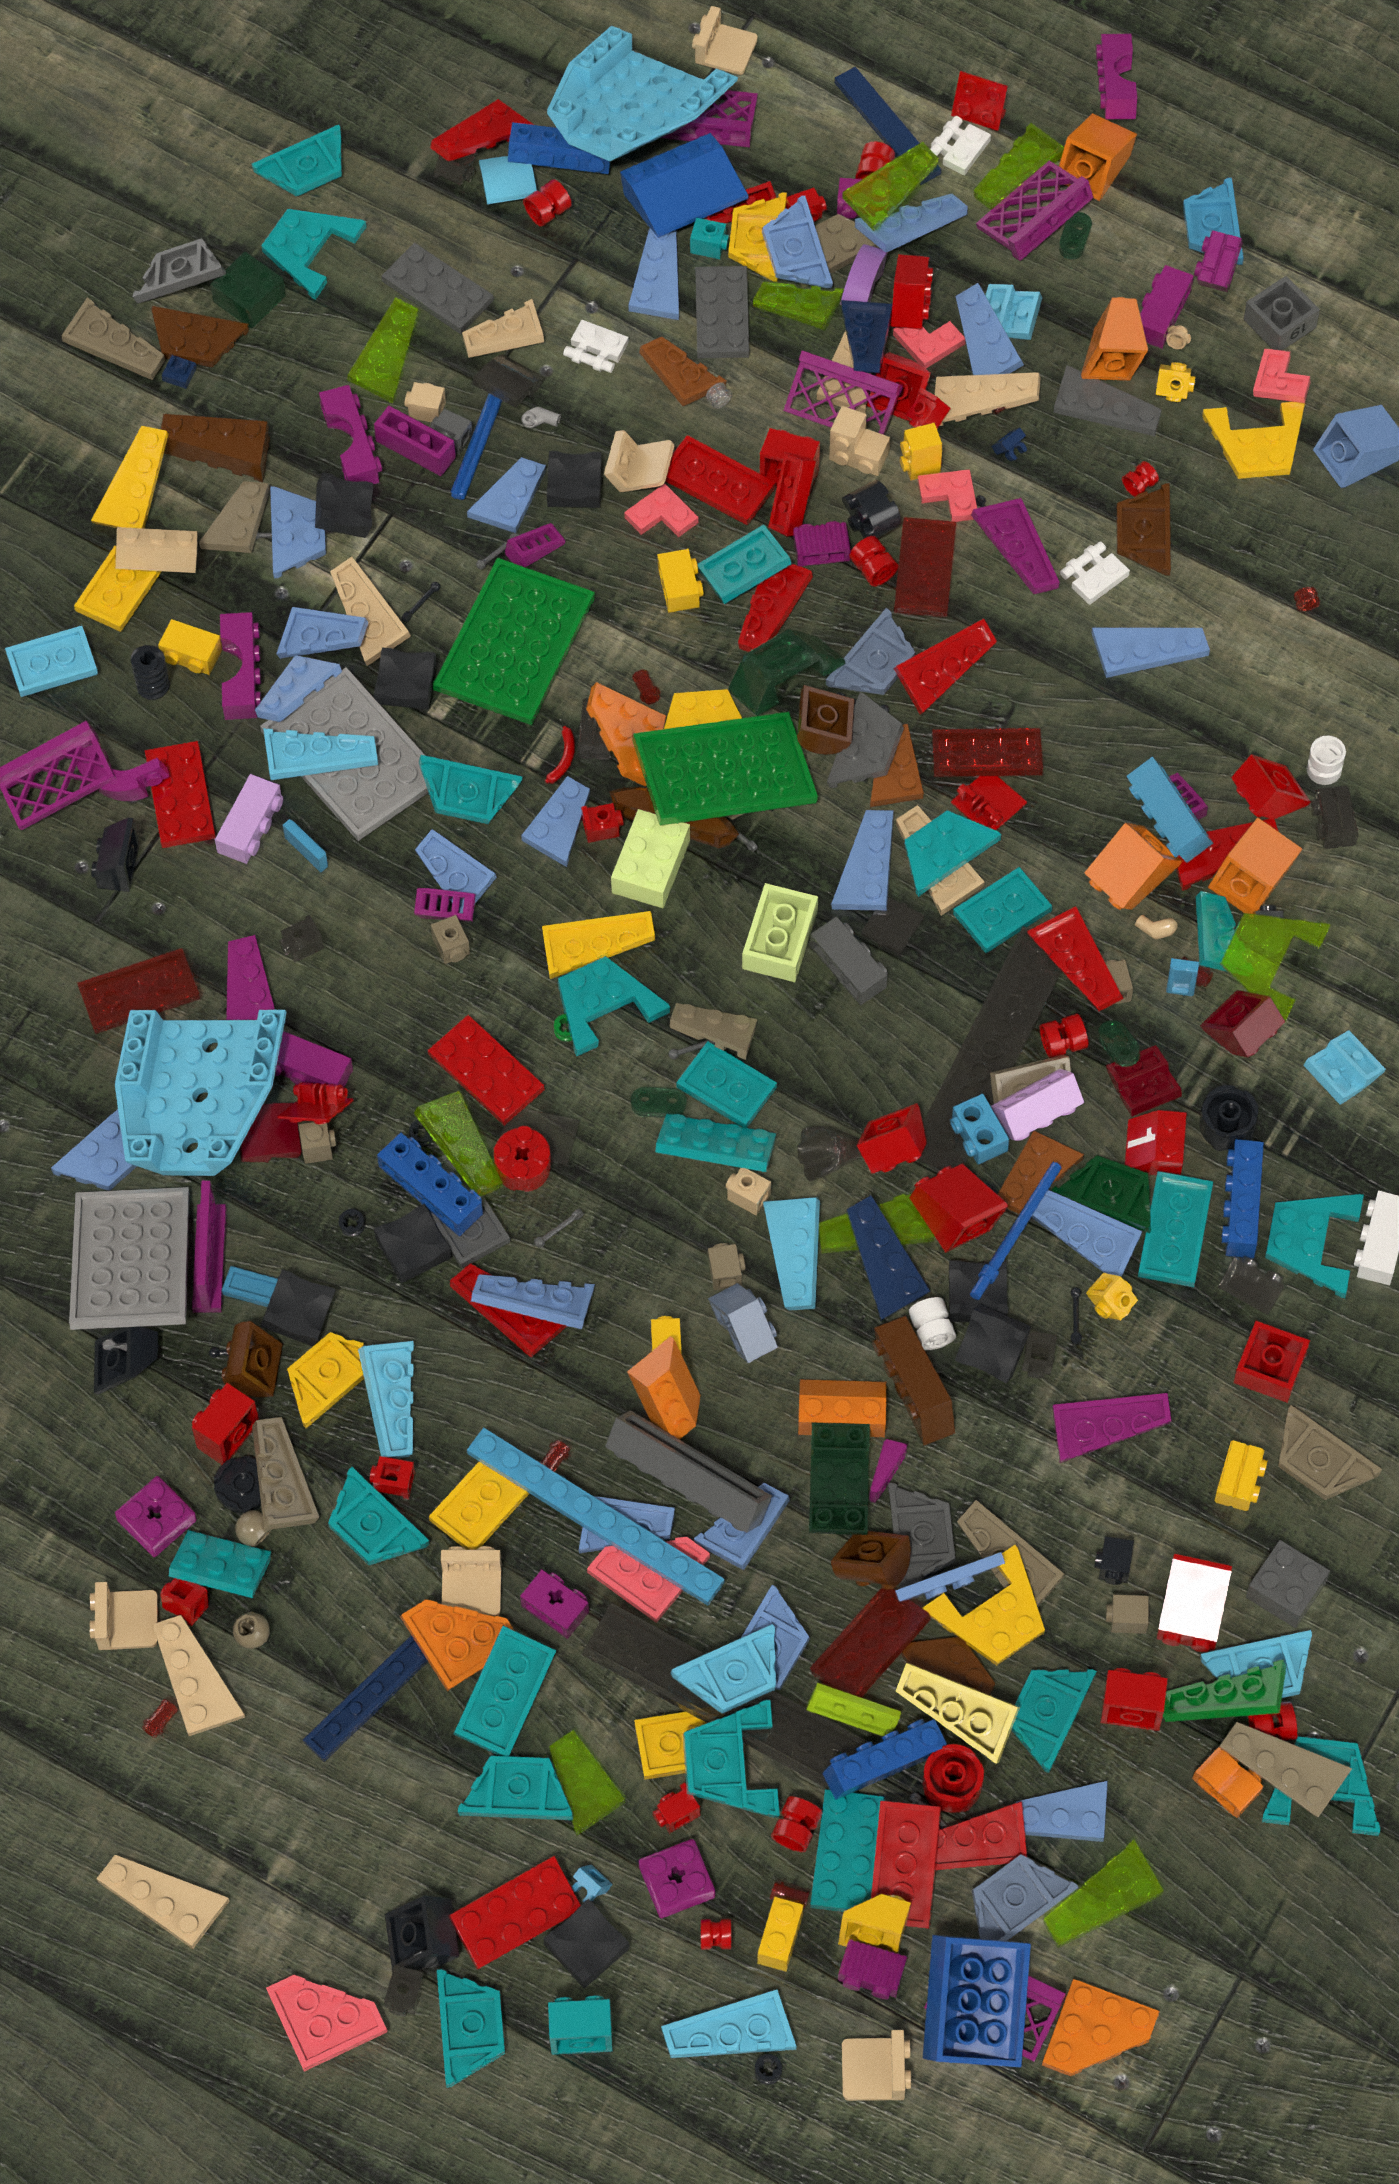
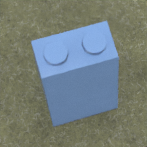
M1382 405L1339 413L1334 416L1313 448V451L1338 485L1344 488L1399 460V427Z

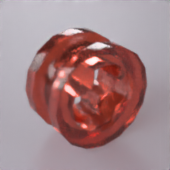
M1305 587L1295 592L1294 600L1297 602L1296 607L1298 610L1309 611L1320 604L1316 588Z

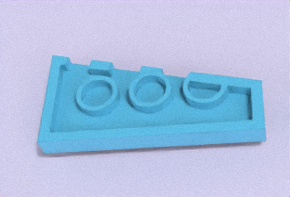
M263 728L271 780L378 765L374 736L349 734L325 736V733L314 732L311 735L298 734V731L286 730V733Z
M817 1198L763 1202L784 1307L788 1311L815 1309L820 1201Z
M414 1341L362 1346L358 1349L382 1457L404 1458L412 1455L413 1418L410 1417V1406L413 1403V1392H411V1377L413 1376L411 1352L414 1349Z
M778 1990L661 2026L670 2058L796 2050V2044Z

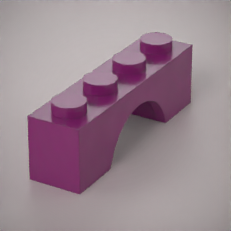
M1101 34V44H1096V60H1100L1097 61V76H1102L1098 79V91L1103 92L1100 93V109L1105 110V119H1136V82L1119 76V74L1132 68L1133 46L1131 34Z
M349 385L319 392L320 405L327 427L342 430L353 439L349 449L340 455L345 480L353 482L367 481L373 484L379 483L378 472H382L379 457H373L372 451L375 450L371 435L366 436L365 430L368 429L365 416L358 413L357 409H361L357 393L352 394Z
M252 612L220 614V636L223 651L235 655L242 662L239 672L230 680L222 683L225 720L257 718L255 709L261 702V692H256V685L261 684L260 668H256L255 665L256 661H260L259 645H255V639L260 638L259 623H254Z

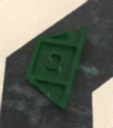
M1097 1155L1087 1162L1084 1168L1072 1173L1069 1176L1070 1180L1059 1188L1055 1186L1051 1189L1054 1193L1149 1234L1151 1232L1149 1175L1146 1172Z

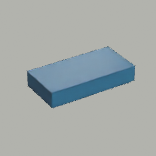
M289 819L283 824L285 839L319 872L325 870L328 867L326 852L294 821Z
M1171 958L1166 992L1194 996L1199 962Z
M231 1266L222 1288V1295L268 1307L278 1279Z

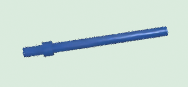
M1051 1163L989 1264H985L978 1274L979 1280L970 1292L971 1297L980 1300L988 1285L993 1284L999 1275L998 1269L1062 1167L1058 1163Z

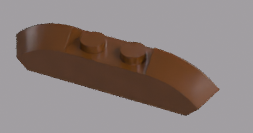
M626 787L609 792L615 810H621L622 817L634 820L638 809L656 814L648 788ZM724 816L683 822L690 824V839L719 849L729 845L739 835L735 827Z

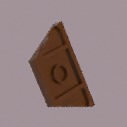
M152 306V315L160 349L165 359H170L171 355L195 362L197 365L213 367L221 360L223 354L228 353L234 347V342L242 334L245 336L249 332L247 323Z
M1170 483L1161 485V489L1149 494L1145 491L1133 499L1128 498L1118 502L1116 507L1117 554L1166 576H1170L1171 571Z
M960 1637L902 1643L897 1647L898 1652L906 1663L923 1668L988 1695L995 1688L993 1679L966 1642Z

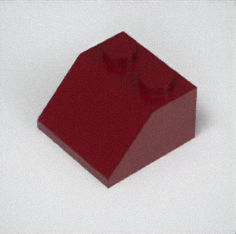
M1236 990L1200 1027L1231 1054L1249 1058L1258 1052L1259 1047L1268 1038L1273 1037L1278 1032V1029L1285 1023V1020L1270 996Z

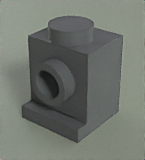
M443 409L439 417L436 416L430 425V428L454 440L455 453L459 455L473 435L470 420L446 409Z

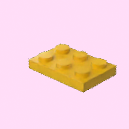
M114 546L74 607L76 612L122 632L162 571L115 569L116 546Z
M478 1462L429 1515V1521L466 1550H477L530 1493L481 1462Z
M710 1707L634 1720L644 1780L685 1773L683 1733L714 1720L724 1718V1713L721 1714L715 1708Z

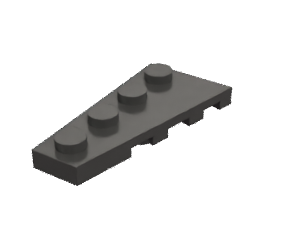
M1068 365L1066 366L1054 405V413L1155 436L1162 409L1098 379H1082L1081 371Z

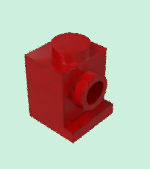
M814 187L786 197V208L789 209L797 202L798 198L805 195L813 222L822 218V212L827 210L823 196H818Z
M920 387L918 390L920 393L919 397L906 414V417L911 420L909 425L916 428L935 423L936 428H938L951 408L940 398Z
M613 803L587 808V806L581 807L582 822L588 843L620 837L619 826H623L621 810H615Z
M379 1456L377 1466L373 1465L371 1468L370 1482L373 1483L374 1488L378 1492L403 1496L404 1499H409L415 1476L414 1462ZM390 1477H395L397 1481H392L388 1479Z
M174 1578L161 1591L162 1608L177 1616L181 1615L186 1620L187 1625L191 1627L208 1608L207 1589L199 1584Z
M684 1782L680 1785L679 1793L671 1792L662 1797L657 1805V1809L652 1812L660 1828L665 1826L670 1834L700 1817V1806L693 1795L687 1794L686 1783Z

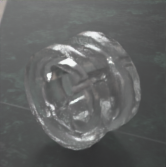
M721 382L712 386L706 394V399L716 409L726 405L732 397V392L726 389V385Z

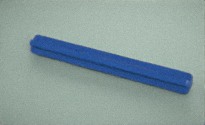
M492 389L489 391L451 489V496L454 499L463 500L466 496L503 400V393L500 390Z

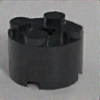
M879 480L869 482L842 497V502L850 514V517L847 519L848 524L854 532L859 531L863 539L869 536L879 538L901 524L898 507L895 501L889 502L886 494L890 492Z
M1224 1085L1213 1089L1207 1095L1201 1109L1199 1128L1203 1138L1216 1151L1233 1150L1235 1139L1250 1141L1253 1138L1258 1118L1256 1100L1246 1090L1236 1089L1232 1085Z

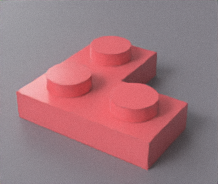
M950 321L930 334L923 326L922 329L902 327L893 329V336L917 363L925 369L965 345L966 341L965 337Z
M1264 349L1253 395L1254 397L1305 403L1310 386V376L1287 373L1291 358L1290 352Z
M970 469L918 476L917 482L921 503L948 500L952 522L974 520L971 514L973 509H977Z
M665 483L624 512V518L641 535L660 521H663L678 537L699 523V517Z

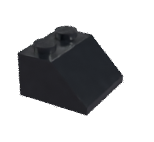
M126 818L105 827L103 837L98 838L96 852L99 856L97 862H93L91 876L95 878L98 889L130 892L140 845L134 818Z
M424 1895L385 1914L392 1972L399 1973L438 1967L459 1957L456 1930L448 1917L449 1914L453 1913L451 1899Z

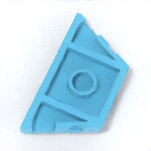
M772 1624L672 1669L670 1674L675 1680L721 1714L775 1690V1627Z
M1309 1630L1201 1654L1200 1659L1217 1680L1219 1679L1218 1677L1228 1674L1231 1675V1678L1247 1674V1669L1257 1666L1260 1667V1670L1274 1666L1273 1662L1283 1659L1286 1665V1674L1282 1698L1299 1695L1312 1632Z

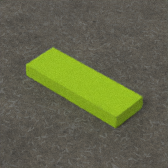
M820 1683L816 1684L806 1709L880 1736L893 1732L901 1715V1711Z

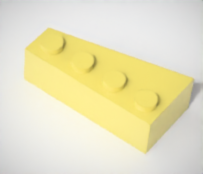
M906 1663L896 1689L897 1693L983 1753L987 1758L996 1764L999 1763L1020 1707L910 1663Z

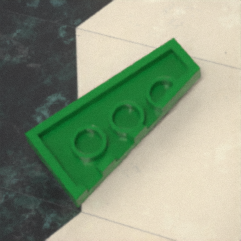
M1284 1660L1273 1662L1274 1666L1261 1670L1259 1666L1247 1669V1674L1232 1678L1230 1674L1220 1676L1218 1680L1211 1684L1205 1685L1202 1681L1166 1691L1163 1718L1165 1722L1280 1713L1286 1674Z

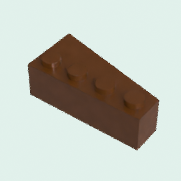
M163 414L161 430L169 433L164 450L165 454L192 462L196 460L207 463L208 467L218 469V467L228 469L235 475L243 476L245 474L263 483L270 442L267 421Z
M904 1316L875 1327L876 1340L872 1341L873 1348L878 1357L882 1356L885 1371L889 1378L892 1377L897 1394L902 1399L923 1446L955 1434L952 1400L907 1317Z

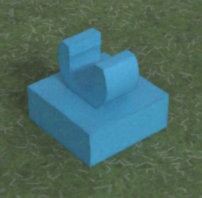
M593 1865L580 1867L573 1877L578 1882L572 1886V1890L576 1893L584 1887L587 1890V1896L583 1899V1902L588 1899L593 1901L596 1896L606 1894L613 1884Z

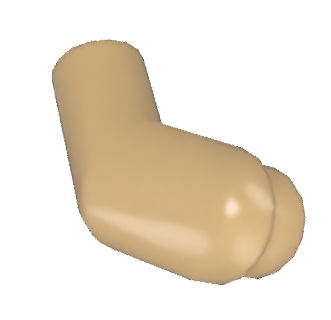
M1141 915L1135 923L1137 928L1153 939L1171 936L1178 928L1177 922L1172 918L1153 922L1144 915Z

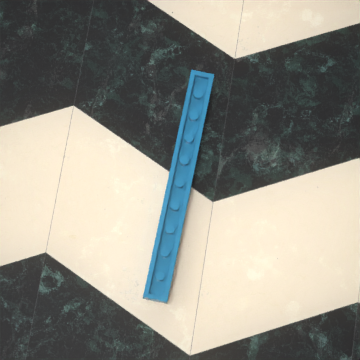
M484 1427L467 1449V1454L707 1606L723 1586L724 1578Z

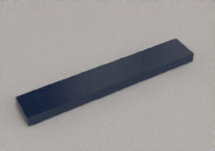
M856 66L835 77L834 83L882 141L894 150L897 159L920 186L941 174L939 165Z
M412 1635L303 1739V1743L323 1762L333 1755L428 1663Z

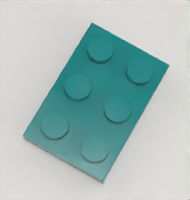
M762 525L697 564L701 575L723 604L792 563L790 557L765 525Z
M1018 867L954 908L953 915L982 950L988 953L1050 913L1052 905L1023 870Z
M707 1041L676 1082V1088L739 1126L748 1128L776 1090L777 1082Z
M188 1530L169 1567V1577L253 1598L270 1563L271 1551Z

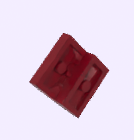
M1156 1045L1106 1065L1111 1081L1132 1117L1182 1097V1089L1170 1073L1169 1064Z
M293 1103L262 1105L240 1146L241 1162H269L271 1157L298 1158L300 1156L301 1146L298 1124L290 1122L289 1119H278L277 1117Z

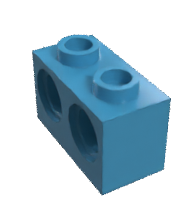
M984 1094L953 1107L952 1119H950L951 1126L956 1134H961L967 1155L969 1157L973 1156L977 1164H981L1008 1151L1009 1138ZM968 1116L976 1117L978 1120L970 1122L965 1118ZM980 1139H987L991 1143L984 1145L978 1141Z

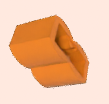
M1218 1747L1195 1771L1192 1779L1205 1792L1214 1797L1223 1808L1238 1818L1261 1794L1263 1789L1262 1781L1257 1774L1250 1769L1245 1770L1238 1764L1239 1761Z

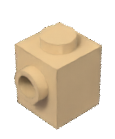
M414 382L412 391H408L405 397V407H408L409 417L427 422H432L436 416L439 417L446 404L445 388L437 387L430 383Z
M740 1168L737 1174L733 1173L726 1183L727 1199L756 1216L763 1207V1202H766L771 1195V1182L745 1168Z

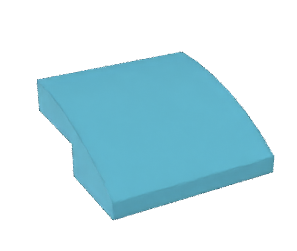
M508 156L479 160L487 204L524 199L534 191H537L532 164L508 162Z
M989 284L985 296L1008 337L1031 340L1042 301L1041 293L1015 291L1013 285Z
M1349 1030L1331 1040L1325 1049L1309 1057L1303 1065L1340 1105L1370 1085L1386 1070Z

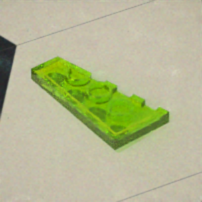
M1030 123L1026 127L1025 134L1014 141L1013 148L1009 153H1004L999 159L998 166L995 169H991L973 190L974 198L992 210L1046 162L1056 163L1060 160L1064 146Z
M921 142L843 191L842 198L875 231L938 165L939 158L924 142Z
M395 297L349 371L347 381L393 404L418 308Z
M460 1091L416 1108L414 1115L470 1189L474 1190L481 1197L500 1188L502 1184L500 1176Z
M902 1194L893 1197L892 1201L878 1205L902 1245L934 1242L933 1233L909 1198L911 1194L906 1196ZM847 1214L819 1223L821 1254L859 1250Z
M1133 1840L1095 1876L1087 1880L1077 1892L1070 1895L1044 1918L1043 1924L1056 1947L1060 1948L1163 1895L1164 1890L1137 1843Z

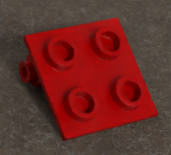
M960 71L951 116H959L962 120L998 131L1001 119L1004 118L1006 109L1003 108L1008 86Z
M989 768L970 785H960L957 789L959 795L950 802L968 819L993 830H998L1027 804L1025 799Z
M300 1082L293 1088V1093L297 1096L298 1100L277 1117L278 1119H289L293 1123L314 1121L315 1124H326L352 1103L353 1098H347V1088H343L339 1084Z

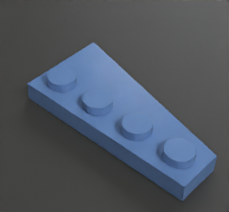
M977 283L958 294L956 300L973 375L1010 374L1022 367L1024 364L980 285Z
M1092 628V636L1106 678L1209 656L1210 652L1203 628Z
M866 810L831 903L832 910H887L894 823L893 811Z
M478 1275L471 1301L582 1329L595 1284L585 1283L583 1288L571 1287V1282L559 1281L558 1285L542 1284V1280L531 1279L524 1283L517 1282L514 1277Z

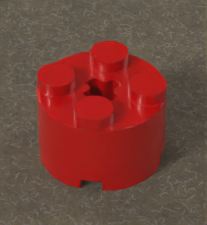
M520 1126L504 1133L499 1138L494 1147L495 1170L499 1181L510 1190H524L525 1192L536 1190L546 1182L551 1169L550 1148L547 1140L539 1132L528 1126Z
M949 1744L933 1752L925 1763L923 1775V1790L927 1801L933 1806L941 1807V1810L944 1812L957 1813L968 1811L981 1795L984 1778L983 1766L976 1757V1754L971 1749L962 1745ZM951 1776L957 1777L955 1782L950 1781Z

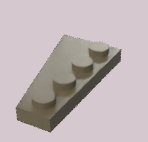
M88 297L62 334L63 342L151 380L154 379L165 362L164 354L141 337H136L130 332L128 327L124 324L120 325L111 318L108 312L96 307L94 302Z
M282 1417L256 1420L252 1425L264 1531L316 1523L319 1515Z
M977 1500L957 1521L959 1527L982 1559L1000 1552L1003 1553L1014 1545L1018 1547L1037 1607L1040 1606L1065 1577L1062 1571ZM997 1567L991 1569L1004 1589L1010 1585Z
M1238 1722L1234 1724L1219 1745V1748L1316 1818L1320 1816L1352 1770L1350 1767Z

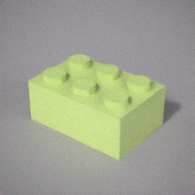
M638 809L611 876L612 893L664 908L690 842V824L682 822L660 826L656 814Z
M765 883L742 953V969L796 982L818 913V896Z

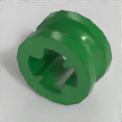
M562 1014L554 1021L555 1036L564 1042L572 1041L570 1032H567L566 1029L562 1032L561 1025L566 1023V1026H568L566 1014Z

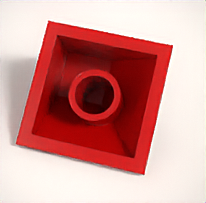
M888 352L883 355L880 373H876V376L903 385L901 395H898L892 415L911 421L906 417V414L919 397L920 393L918 390L920 387L926 390L931 372L913 360ZM870 392V396L876 394L875 392ZM880 395L872 399L877 410L883 411L887 409L890 398Z

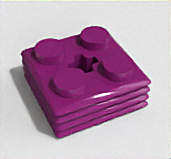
M155 1476L115 1511L117 1521L153 1557L160 1554L196 1522L195 1512L159 1476ZM153 1513H160L161 1518L157 1519L153 1517L151 1519V1515Z
M694 1839L639 1859V1869L660 1918H665L715 1898L714 1886ZM673 1874L683 1875L682 1882L677 1884L675 1880H671Z

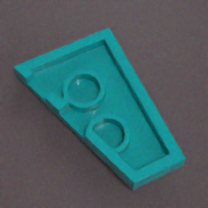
M1200 891L1196 896L1199 965L1249 977L1254 970L1251 963L1246 962L1243 954L1246 949L1243 942L1238 941L1234 930L1236 923L1226 897Z

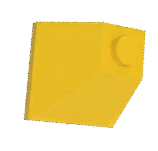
M881 1894L844 1911L838 1945L847 1947L848 1941L853 1940L899 1954L911 1903L899 1896Z

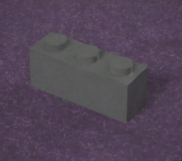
M835 917L810 934L811 949L859 1005H862L887 988L888 972L881 962L876 963L871 957L869 948L863 942L859 943L853 930L847 923L843 924L838 917Z

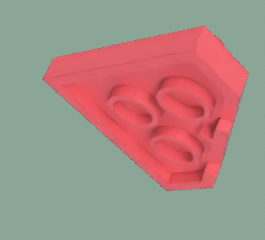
M688 1537L665 1541L703 1566L710 1558L708 1551ZM614 1546L604 1547L587 1568L588 1574L656 1623L683 1591Z
M292 1975L266 1988L304 2072L387 2033L386 2026L375 2003L364 1998L359 1999L347 1995L346 1992L306 1981L305 1978Z

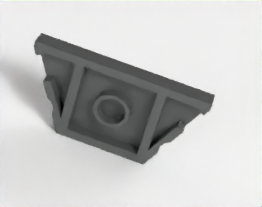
M201 238L156 253L150 268L142 278L145 284L141 291H134L133 298L137 303H141L226 275V272Z
M859 693L853 711L852 743L847 749L837 753L829 774L827 784L830 788L838 787L837 783L852 780L853 783L870 777L877 778L887 775L904 730L901 722L864 693Z
M888 1483L893 1534L909 1536L911 1547L909 1567L904 1579L899 1583V1589L923 1581L955 1562L950 1508L947 1502L930 1499L925 1494L916 1491L912 1493L898 1488L897 1484Z

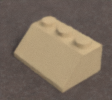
M117 527L115 569L195 573L197 531Z

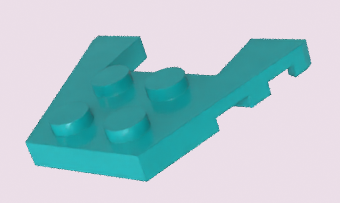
M287 209L261 245L262 252L282 271L289 273L293 277L294 282L304 287L308 291V295L316 300L327 284V277L308 269V266L331 234L355 244L366 229V221Z
M606 956L558 978L557 984L576 1056L598 1047L599 1040L587 1023L620 1007L634 1002L648 1023L670 1013L668 1003Z
M1355 1194L1276 1202L1265 1258L1295 1274L1300 1273L1312 1279L1314 1284L1320 1287L1325 1286L1333 1290L1335 1295L1345 1298L1350 1271L1321 1265L1329 1217L1359 1222L1364 1195Z
M765 1700L755 1706L742 1709L732 1715L714 1720L683 1733L687 1794L772 1818L780 1816L778 1789L747 1790L742 1730L771 1729L773 1727L770 1700Z
M1298 1736L1294 1744L1295 1746L1352 1768L1331 1800L1354 1803L1352 1833L1379 1836L1380 1825L1376 1819L1375 1807L1367 1785V1777L1358 1743ZM1275 1788L1264 1811L1262 1822L1289 1825L1292 1800Z

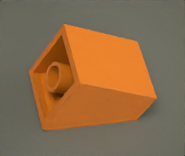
M1092 113L1067 137L1059 167L1076 178L1081 176L1089 181L1093 198L1100 201L1131 156L1137 134Z
M1124 297L1111 299L1094 328L1081 373L1082 379L1131 380L1148 351L1136 299Z
M1257 818L1228 854L1208 888L1216 894L1226 897L1229 903L1253 919V912L1260 910V906H1263L1293 865L1302 848Z
M1125 823L1084 873L1090 878L1089 883L1099 892L1104 891L1110 896L1108 901L1119 910H1133L1183 861L1179 857L1175 858L1167 846L1145 826Z

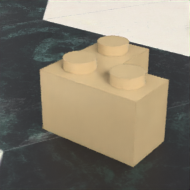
M842 406L830 430L829 460L839 465L856 468L865 474L878 476L890 452V437L866 429L865 413Z

